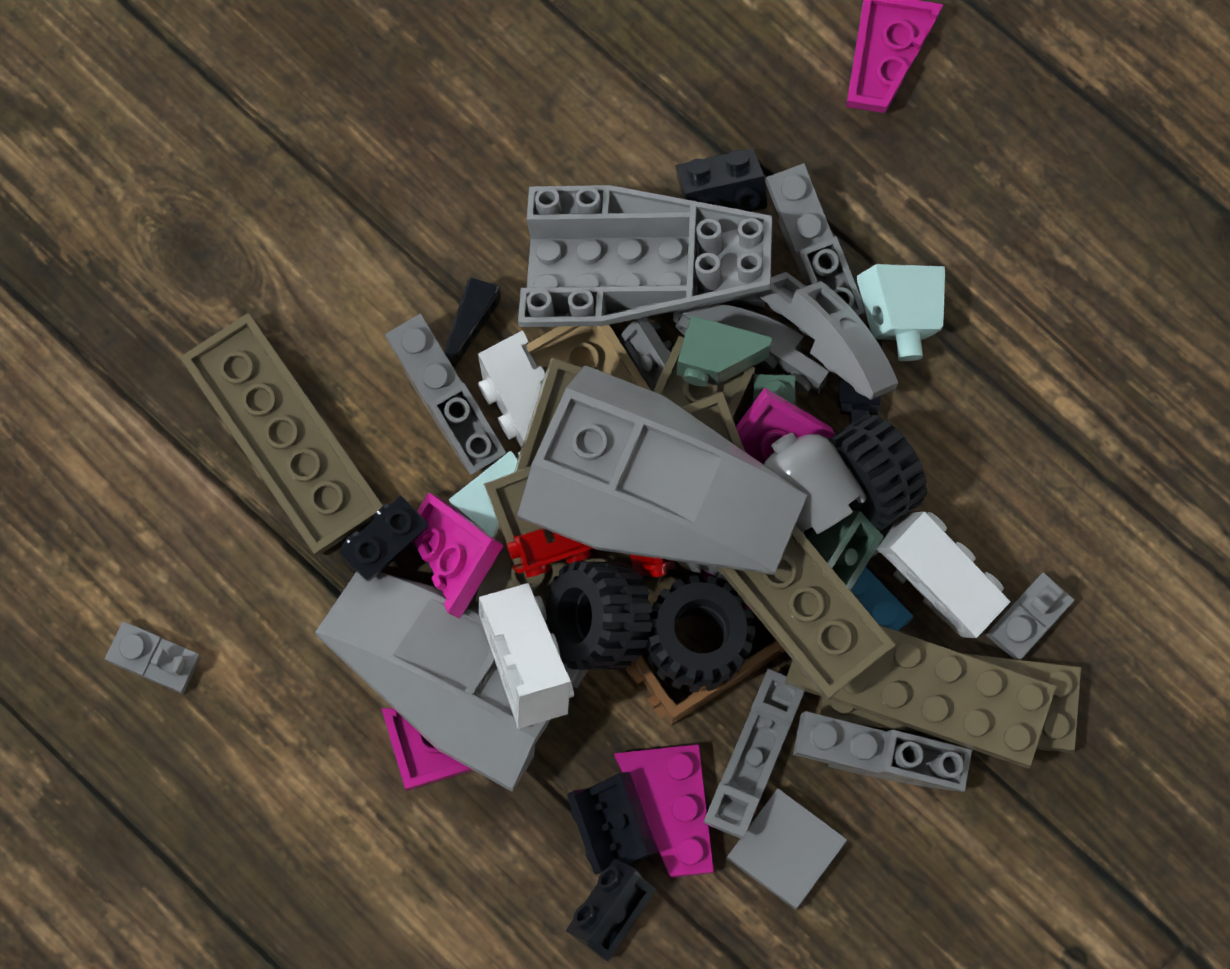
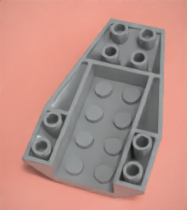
M612 185L529 187L526 220L531 239L527 288H521L519 327L604 326L727 302L769 290L771 287V215Z
M584 365L566 387L532 462L517 518L597 550L775 575L807 495L665 396Z
M356 572L316 630V636L438 751L513 792L533 760L535 744L550 720L518 729L479 616V602L474 601L472 598L459 619L447 613L443 604L446 598L443 592L434 586L380 572L371 581L367 582ZM563 664L570 677L572 686L578 688L588 670H573L568 668L567 664Z

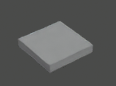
M777 789L747 829L744 839H740L726 859L793 909L797 910L847 839L780 789Z

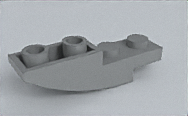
M803 163L766 177L765 183L779 216L777 219L805 285L809 286L822 281L837 293L858 316L866 313L838 238L832 235L805 164Z
M784 272L771 277V287L769 290L756 294L768 303L773 311L782 314L798 326L803 334L812 337L815 342L810 354L821 361L826 369L838 374L851 384L856 392L872 400L896 389L898 380L879 343L854 310L825 283L819 281L805 286L789 273Z
M721 303L676 311L673 314V321L677 323L676 328L684 335L692 315L772 337L768 359L758 363L761 367L769 371L776 369L784 375H795V389L802 393L810 391L817 397L827 384L829 371L800 353L804 336L778 321L743 308Z
M421 313L385 334V338L406 371L405 374L470 475L507 454L465 383L461 382Z
M805 711L800 716L793 755L829 764L828 767L911 785L964 792L972 750L892 729L886 732Z

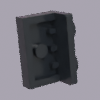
M753 148L734 150L727 154L705 159H694L687 163L675 165L677 180L686 200L749 212L767 207L765 177Z
M400 495L393 503L388 502L382 506L374 515L373 521L362 531L358 530L350 535L343 543L339 554L344 565L353 574L357 572L365 581L369 582L428 529V523Z
M630 772L616 774L590 788L574 790L567 794L572 817L577 823L585 846L586 857L595 874H601L609 867L613 859L631 866L658 853Z
M613 859L609 867L600 874L597 885L584 904L576 910L566 932L597 956L609 962L657 889L640 877L641 873L634 867Z

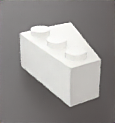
M523 330L478 353L483 379L478 383L479 388L489 405L496 402L503 414L498 417V421L509 440L516 437L521 448L545 377L542 366L537 367L527 350V343L529 341Z
M925 511L907 513L881 530L880 533L884 537L872 557L874 558L877 553H881L898 569L893 576L902 584L908 580L925 597L923 603L961 637L977 638L1010 603L1002 593L1004 587L1000 581L988 572L983 573L973 563L976 559L973 553L959 542L955 544L945 533L947 530L946 525L933 513H926Z
M529 583L479 597V616L518 729L567 715L569 698L574 697V691L570 677L560 658L557 640L553 633L550 634L545 623L547 615L541 597H534Z

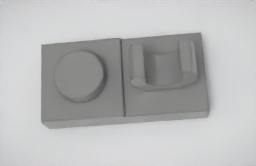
M645 317L635 319L618 339L650 390L653 391L671 354L669 348L672 346L670 340L662 342L656 333L661 328V325L656 322L650 323L648 318Z
M1042 573L989 630L986 636L1011 658L1021 660L1070 607L1074 599L1045 573Z
M124 621L105 657V660L110 664L182 695L201 659V656L196 652Z

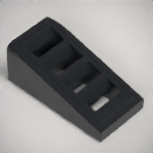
M471 277L470 280L468 279L444 350L452 366L456 367L458 362H460L500 303V286Z

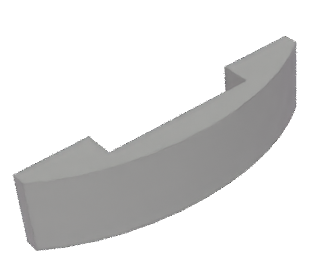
M767 669L750 714L703 821L704 824L742 840L756 811L805 692L786 685L785 680L787 676Z

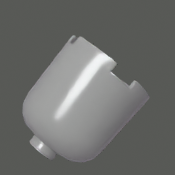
M792 432L771 445L775 452L766 459L764 466L807 495L796 526L802 533L813 527L816 534L821 533L852 513L849 507L852 501L857 500L858 503H863L867 499L865 491L834 445L826 437L819 434H806L796 438Z

